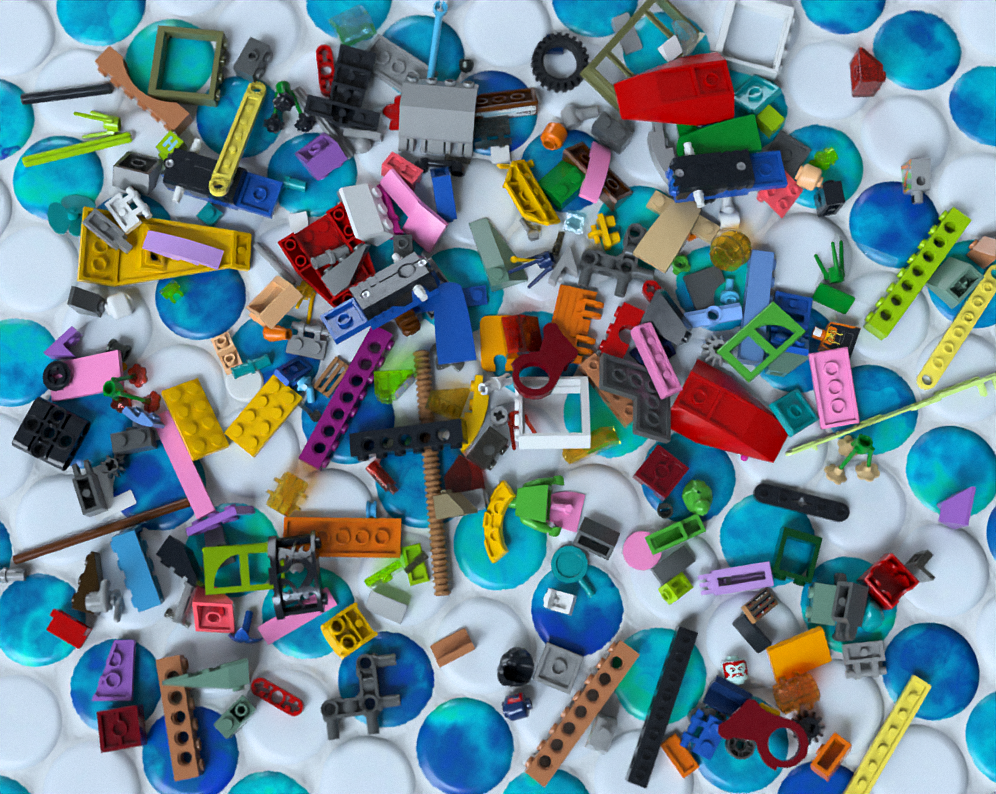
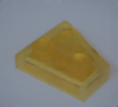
M470 388L431 390L425 408L448 420L459 419L470 393Z

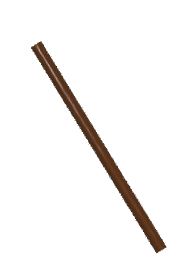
M184 498L13 555V562L17 565L190 507L191 505L188 498Z

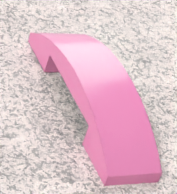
M593 141L589 154L590 161L586 177L581 185L579 197L596 204L608 172L611 150Z

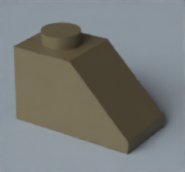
M452 489L440 491L441 495L433 496L436 520L478 513L477 508L461 492L452 493Z

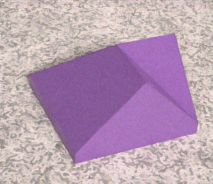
M972 486L960 490L936 504L940 510L939 522L952 529L968 526L976 487Z

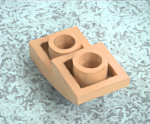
M227 331L211 339L226 374H232L231 367L241 365L243 362L229 332Z

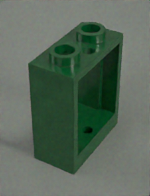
M787 527L780 528L771 564V573L774 575V578L781 581L790 579L793 580V584L805 587V584H811L823 538ZM786 539L813 546L806 576L779 569Z

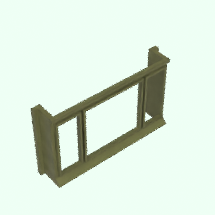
M647 0L579 74L619 114L614 86L595 68L607 57L628 78L635 76L611 50L643 15L668 39L674 36L649 10L654 3L690 37L685 44L678 39L683 52L675 59L687 56L706 35L700 32L669 0Z

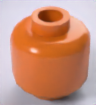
M556 122L548 123L541 134V142L548 150L560 149L567 138V131L564 126Z

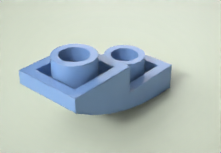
M125 406L122 411L124 415L138 424L162 429L165 427L159 415L154 412L146 413L138 406Z

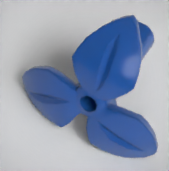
M252 611L245 612L242 627L237 630L235 636L229 633L228 637L238 643L245 642V644H255L263 640V638L253 639L249 636L253 617Z

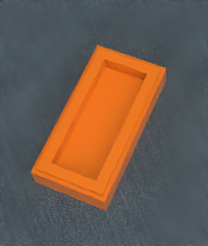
M674 733L665 739L660 747L684 779L700 766L688 749L680 745L681 739Z

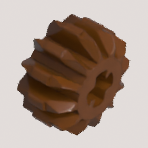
M413 309L394 318L399 330L406 337L420 330L421 324Z

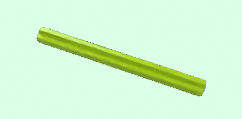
M124 132L24 156L22 161L25 167L35 166L131 143L132 136L130 132Z

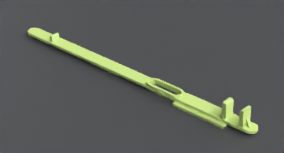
M996 373L982 378L976 376L934 392L935 396L885 415L879 414L863 420L853 427L792 448V450L785 452L786 456L793 455L811 447L817 451V445L909 410L913 411L941 401L946 396L975 385L979 389L980 396L986 397L988 394L984 382L992 380L993 387L996 390Z

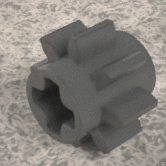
M116 454L114 458L107 455V460L101 462L104 467L101 472L104 474L108 473V478L110 479L113 478V475L120 478V473L126 471L123 468V464L126 461H118L119 456Z

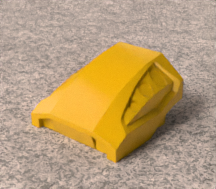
M356 602L320 626L325 639L341 659H344L378 635L370 627L358 609Z

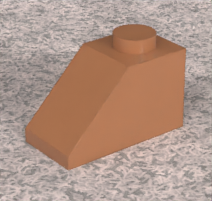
M983 236L979 241L975 239L968 246L970 251L966 256L982 269L996 260V239Z

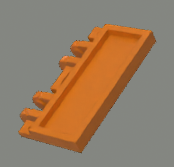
M560 284L551 323L558 325L562 334L578 350V354L591 356L594 351L576 346L577 341L590 345H595L596 339L587 337L591 320L582 318L600 320L601 314L587 311L585 306L603 309L604 303L595 301L597 292ZM577 356L576 360L572 363L580 365L583 356Z

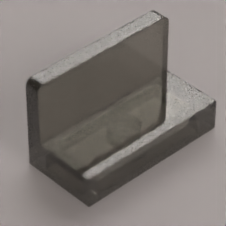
M929 550L915 552L904 565L921 583L933 581L936 578L924 568L933 557Z

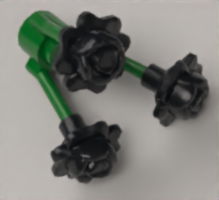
M280 81L276 84L275 98L272 100L274 103L273 114H271L270 118L264 119L263 126L267 128L268 132H273L274 134L284 130L285 123L278 119V109L281 112H289L295 106L299 113V119L294 124V127L298 131L309 132L313 129L316 120L313 119V116H306L302 112L293 93L294 90H291L290 83L287 81Z

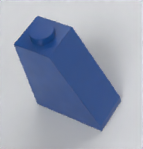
M447 166L430 169L437 214L447 223H451L454 219H457L449 168Z

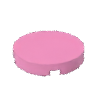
M639 531L633 533L624 542L622 551L624 560L630 567L636 570L644 571L651 569L661 558L662 552L652 555L645 540V537L651 534L649 532Z

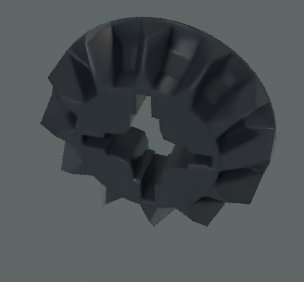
M53 361L44 369L43 383L49 390L56 392L64 390L66 386H69V380L72 379L70 373L72 370L68 367V364L62 361ZM53 375H62V377L58 379L52 377Z

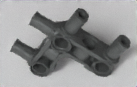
M638 223L629 225L622 245L624 247L620 256L607 255L599 250H585L581 256L579 265L581 272L577 286L588 289L592 273L616 278L617 284L614 295L624 298L628 283L632 279L637 277L653 280L655 270L639 267V264H637L638 258L633 255L634 250L647 233V229ZM636 231L639 236L633 237L630 235V232ZM591 257L594 259V262L587 263L585 258ZM628 266L631 271L624 272L621 267Z
M395 653L360 655L356 661V676L359 677L360 685L359 695L345 699L337 697L322 703L321 714L324 722H326L328 740L340 739L338 725L340 718L360 715L366 717L368 735L379 734L378 715H380V711L387 707L401 706L400 694L382 696L379 686V667L397 665ZM365 657L371 660V666L368 669L363 668L361 665V661ZM368 698L375 700V708L368 709L365 702ZM328 703L335 705L336 711L334 714L326 712Z

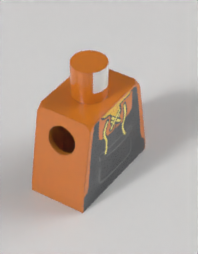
M830 322L825 330L814 327L811 337L820 340L818 351L848 347L850 359L861 328Z

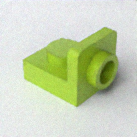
M680 572L661 586L658 591L661 597L671 605L694 587L684 573Z

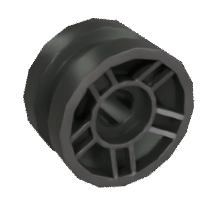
M732 738L725 741V748L732 757L747 759L754 753L755 741ZM738 741L744 742L741 749L736 745Z

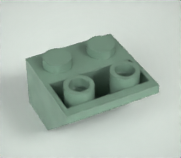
M949 257L932 274L925 285L953 309L981 282L984 276L971 264Z

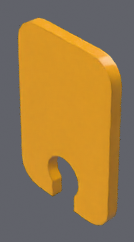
M512 315L484 316L480 320L481 366L486 372H496L494 358L497 355H503L506 358L505 371H513L511 363L519 357L518 322Z

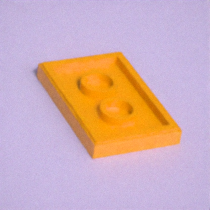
M821 626L766 648L777 683L832 661L824 630Z

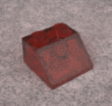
M859 47L849 63L852 97H874L886 80V72L883 71V64L863 47Z

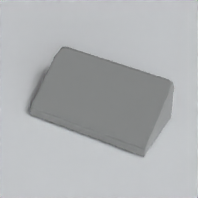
M372 590L365 606V610L401 624L408 605Z

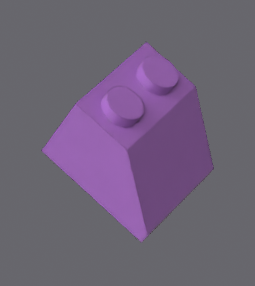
M324 132L294 153L317 181L326 178L329 172L341 167L344 161L347 160L338 143Z

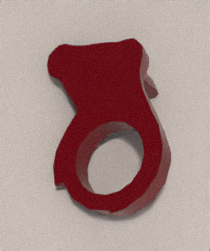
M549 322L543 327L544 338L540 351L522 354L511 363L513 368V386L524 398L537 400L549 396L556 387L562 372H566L569 364L575 361L578 356V350L562 334L556 323ZM532 366L543 369L549 377L548 383L539 389L526 387L519 378L523 369Z
M754 699L746 700L741 707L734 711L728 720L721 723L718 727V734L726 740L740 738L755 741L762 761L775 771L777 767L789 768L796 766L803 759L805 760L808 754L809 742L804 729L791 719L767 712ZM783 727L793 731L798 740V750L793 757L787 760L775 758L768 746L769 737L772 732Z

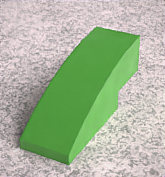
M695 514L646 536L645 540L652 555H655L706 532V529L699 515Z

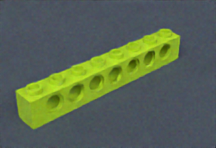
M952 207L949 211H943L938 218L940 220L938 225L934 224L928 231L930 236L927 240L924 238L918 245L919 251L916 254L913 253L907 260L908 266L906 268L903 267L896 275L898 277L895 283L892 282L887 287L886 292L888 293L886 296L881 297L876 302V310L874 312L870 311L865 317L866 323L863 328L878 339L883 340L889 335L972 221L955 207ZM944 226L950 229V233L945 230ZM934 240L939 243L940 247L934 244ZM923 255H927L929 261H926ZM913 269H916L918 271L919 276H916L913 273ZM902 283L908 286V291L902 287ZM895 298L898 305L893 304L891 299ZM881 312L887 315V320L881 317Z

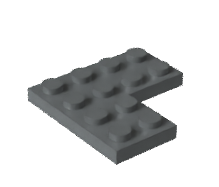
M603 353L600 356L599 389L633 400V434L667 444L671 441L670 396L665 399L660 398L646 366Z

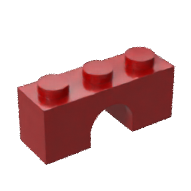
M626 302L623 303L622 307L618 306L614 314L616 320L614 324H609L606 331L609 334L607 340H602L598 348L601 351L600 356L606 353L623 359L629 344L620 340L619 332L624 329L632 330L635 326H638L645 311Z

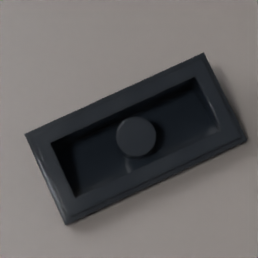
M746 614L740 615L732 623L756 653H761L772 645V642L755 623H751Z

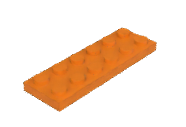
M284 517L283 538L310 534L311 531L315 530L317 537L321 538L322 548L319 549V557L401 558L402 519ZM311 544L298 545L296 552L298 553L302 546H305V552L309 551Z

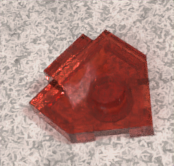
M459 455L444 476L446 490L452 489V493L480 488L485 490L482 470Z

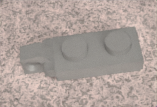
M94 208L82 222L84 226L115 250L121 249L126 254L133 248L126 241L128 237L125 235V232Z

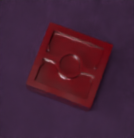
M658 444L632 478L641 485L645 484L654 491L653 494L664 501L689 468Z
M143 704L96 712L101 753L148 745Z

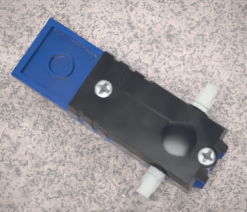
M194 139V143H192L189 149L190 151L174 148L173 153H168V158L163 162L166 169L162 170L161 175L163 176V183L166 188L174 191L173 202L179 204L184 194L237 211L240 209L272 219L284 186L283 182L247 172L245 168L238 167L228 193L224 196H214L210 193L209 182L218 160L198 155L200 153L201 140ZM216 185V186H214V187L217 188V190H218V188H219V190H220V188H222V187H224V186H223V185Z
M686 142L684 143L685 156L673 158L668 170L665 171V177L668 179L669 195L674 196L675 203L695 201L697 208L704 207V201L707 199L748 195L751 191L786 188L788 185L780 150L749 154L748 149H743L741 151L734 150L732 152L725 151L723 153L695 155L692 143Z
M415 252L404 258L400 257L398 253H394L392 255L394 264L374 274L375 276H370L366 281L358 283L357 286L349 288L353 298L320 316L336 345L371 326L372 330H375L440 293L438 289L440 280L427 259L417 255Z

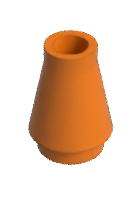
M275 325L272 329L265 326L263 337L269 342L290 340L292 338V330L279 325Z

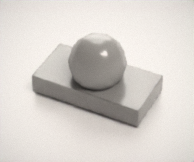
M345 128L343 133L346 139H355L353 147L355 151L361 154L367 153L370 150L371 141L382 142L383 135L376 131Z

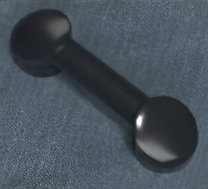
M421 158L414 163L415 166L423 170L422 174L428 172L429 166H448V168H451L450 174L452 176L463 177L465 175V167L456 160L447 161Z

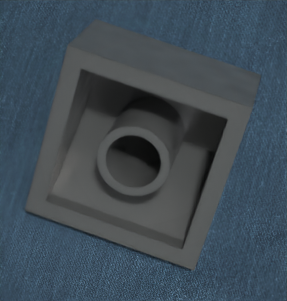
M128 151L113 165V186L119 187L122 190L132 186L139 194L149 195L156 187L163 160Z

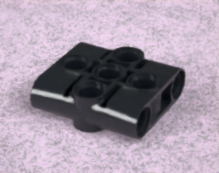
M37 397L12 440V446L65 471L70 466L91 427V421L42 397ZM64 412V418L58 421V415ZM37 421V428L32 430V424ZM54 429V436L49 438V432ZM68 438H71V444L69 446H66V440ZM45 447L44 454L39 455V450Z

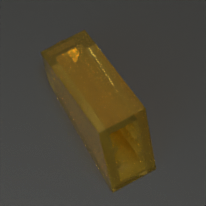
M600 427L590 432V448H562L563 458L569 464H576L620 445L621 442L614 427Z

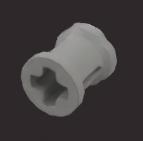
M502 407L494 408L491 412L493 425L496 427L506 425L508 420L507 411ZM499 413H501L502 418L500 419V421H497L495 416H498Z

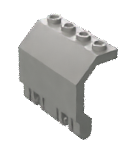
M417 76L405 78L402 85L399 110L398 150L407 152L409 139V152H413L415 149L414 139L421 140V153L426 152V140H428V154L444 155V145L446 142V155L450 156L452 142L458 143L457 156L462 157L463 144H465L464 157L472 158L475 108L479 84H474L472 81L457 83L453 79L437 81L436 78H426L424 80L419 79Z

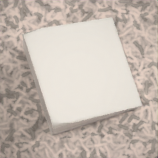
M675 35L658 48L667 62L674 60L683 52Z

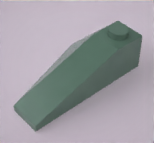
M483 218L470 222L469 227L491 292L526 282L527 277L524 269L511 274L508 273L509 270L522 265V263L511 262V257L516 255L489 220Z
M244 658L221 664L216 668H207L193 674L188 673L162 681V686L232 689L233 692L245 689L244 685L249 684L248 659Z

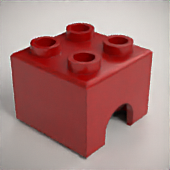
M892 552L884 554L856 580L860 585L869 587L868 594L883 610L894 608L905 593L913 590L920 583Z

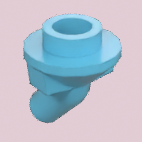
M727 279L725 290H722L720 294L721 303L724 305L734 304L739 300V294L733 291L734 279Z
M303 376L297 382L299 386L297 390L307 391L308 403L315 402V394L311 383V376L307 378Z

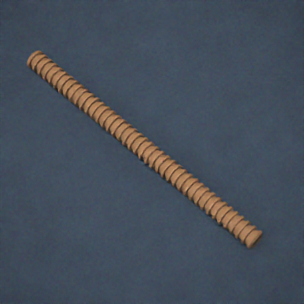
M418 350L413 353L415 357L413 361L416 363L414 364V368H416L414 373L417 374L415 376L417 380L415 384L418 386L416 388V391H418L416 396L419 397L417 399V403H419L417 407L420 409L418 411L420 417L418 418L421 421L419 424L435 422L434 419H436L433 415L435 413V410H433L435 406L432 404L434 401L432 396L434 394L431 392L433 386H431L432 380H430L432 378L430 374L431 369L429 368L431 366V363H429L430 357H428L430 352L427 350ZM430 434L425 435V443L430 441ZM432 449L425 450V453H422V456H424L422 462H424L423 468H425L423 474H425L424 480H426L424 483L426 486L425 492H427L425 497L428 499L426 501V504H428L426 509L429 511L427 513V516H429L427 521L430 522L428 525L430 531L428 533L431 534V537H429L431 543L429 544L432 546V549H430V552H432L431 558H433V561H431L433 565L432 571H434L432 577L435 579L433 580V583H435L433 589L436 590L434 595L445 596L451 594V591H449L451 585L448 583L450 581V578H448L450 573L447 572V569H449L447 563L449 561L446 560L448 554H446L447 548H445V545H447L445 541L446 535H444L446 532L444 529L445 523H443L445 519L436 520L433 496L441 495L440 491L442 490V487H440L442 483L439 481L441 475H439L440 469H438L440 463H438L439 457H437L439 451L434 452Z

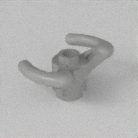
M104 579L101 582L99 591L90 592V594L86 595V609L92 612L102 611L107 613L114 606L113 621L119 623L122 615L121 591L119 589L109 591L110 581Z

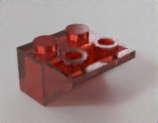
M522 314L501 317L500 326L507 360L517 358L522 354L540 351L542 338L538 317Z

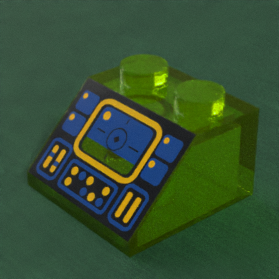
M413 369L374 371L375 396L382 404H391L393 401L398 400L415 382Z

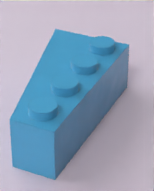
M142 525L119 532L111 538L112 541L110 542L113 552L117 553L119 558L117 560L118 567L125 574V586L128 590H131L133 596L131 597L132 605L138 609V612L161 605L165 601L158 577L152 574L154 572V564L152 559L147 557L146 554L148 553L147 548H149L147 541L141 538L140 532H143Z

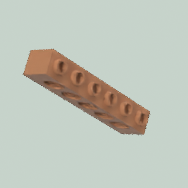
M184 655L157 659L156 665L174 780L180 781L201 776L203 771H205L204 759L200 758L202 744L200 738H197L196 733L199 726L198 720L194 718L193 714L195 701L190 695L192 688L162 686V681L170 679L174 671L178 672L179 676L187 674V670H189L188 660L184 658ZM177 691L182 693V700L180 702L174 699V694ZM180 711L185 713L186 718L184 722H180L177 718ZM183 731L189 735L186 743L180 737ZM185 752H189L192 755L190 763L184 760Z

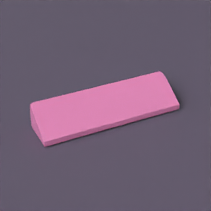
M392 168L380 181V185L409 217L420 199Z
M648 322L635 326L630 331V334L660 398L665 399L682 391L681 384L652 323Z
M327 587L323 589V592H326L328 596L325 612L337 606L334 597ZM314 594L309 597L310 600L305 599L302 601L304 605L317 603V598ZM318 611L285 616V619L277 620L274 617L257 628L267 644L270 645L323 613Z

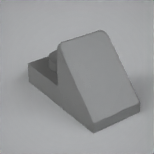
M569 247L564 251L548 279V284L554 287L557 282H562L566 273L575 278L578 276L573 254Z

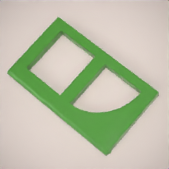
M772 301L721 346L717 353L750 383L802 337L806 331ZM766 325H778L791 330L794 334L779 348L775 349L756 329ZM748 336L769 355L752 372L730 353Z

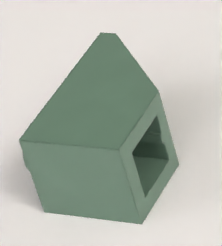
M784 352L765 369V374L785 377L805 363L809 357L808 355Z
M242 695L213 725L226 739H230L247 723L257 709Z

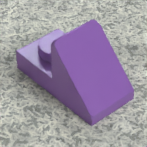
M71 326L43 353L51 359H77L78 357L69 348L75 346L83 335Z

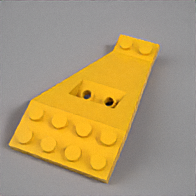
M83 208L82 222L94 208ZM97 209L123 230L110 211ZM140 216L138 218L142 224L129 234L125 233L128 237L126 241L133 246L129 253L126 254L121 249L115 250L96 234L81 224L77 281L118 287L217 271L201 264L195 265L181 259L177 261L142 249L148 230L177 236L223 250L224 253L218 270H250L252 237L250 233L156 218L146 219ZM151 255H154L156 257V260H153L151 258Z

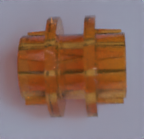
M794 671L791 674V681L788 682L782 676L779 677V683L772 686V693L777 706L785 715L791 712L796 716L800 715V706L804 705L808 710L814 708L813 703L820 700L819 688L812 675L807 672L799 674L798 671Z

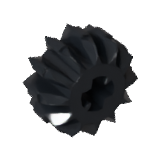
M803 710V716L797 712L796 717L798 720L793 718L791 720L798 723L802 728H806L804 726L805 723L810 724V731H805L809 745H811L812 740L818 743L817 735L824 736L822 732H819V729H824L825 725L818 724L822 721V718H815L816 712L813 711L809 714L808 710Z

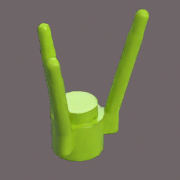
M90 111L92 115L79 112L73 113L75 116L103 121V128L107 129L105 132L82 135L83 139L115 135V132H120L121 130L120 117Z

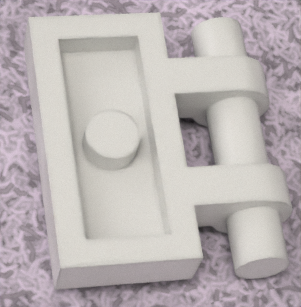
M132 186L126 188L128 193L126 197L118 193L105 203L107 209L126 234H129L142 224L138 217L144 215L146 219H150L153 216L150 212V207L141 200V195ZM132 202L137 206L134 210L130 207Z

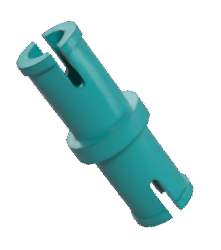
M265 354L262 357L254 360L248 359L246 363L231 367V372L234 379H237L249 373L254 374L257 370L271 366L268 355Z

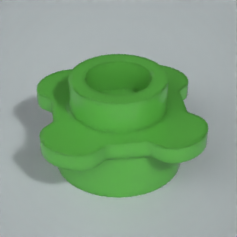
M684 254L677 256L671 264L673 267L672 272L675 275H679L680 272L684 271L689 272L691 268L688 265L687 256Z

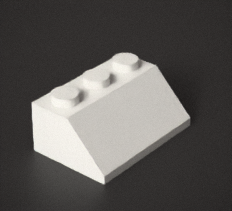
M365 183L339 189L356 239L379 246L395 235L392 229L393 224L387 215V207L382 201V193L378 187Z

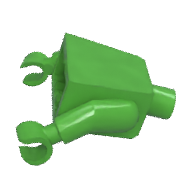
M558 475L553 476V478H538L524 483L522 488L517 489V497L511 501L508 508L516 509L515 516L520 518L522 524L539 532L549 533V536L552 537L559 536L561 527H550L548 525L550 520L551 486L553 484L565 485L564 478Z

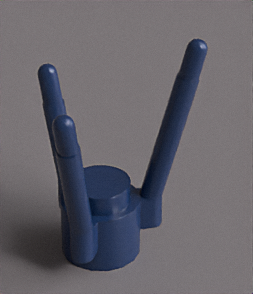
M545 251L528 257L527 259L535 260L509 270L508 273L517 272L534 264H538L540 269L544 268L545 270L527 286L530 289L548 272L554 270L553 265L556 264V260L551 251Z

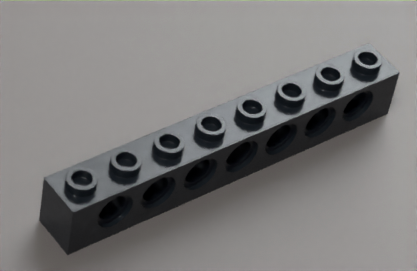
M676 626L625 777L627 782L647 789L698 635L697 632Z

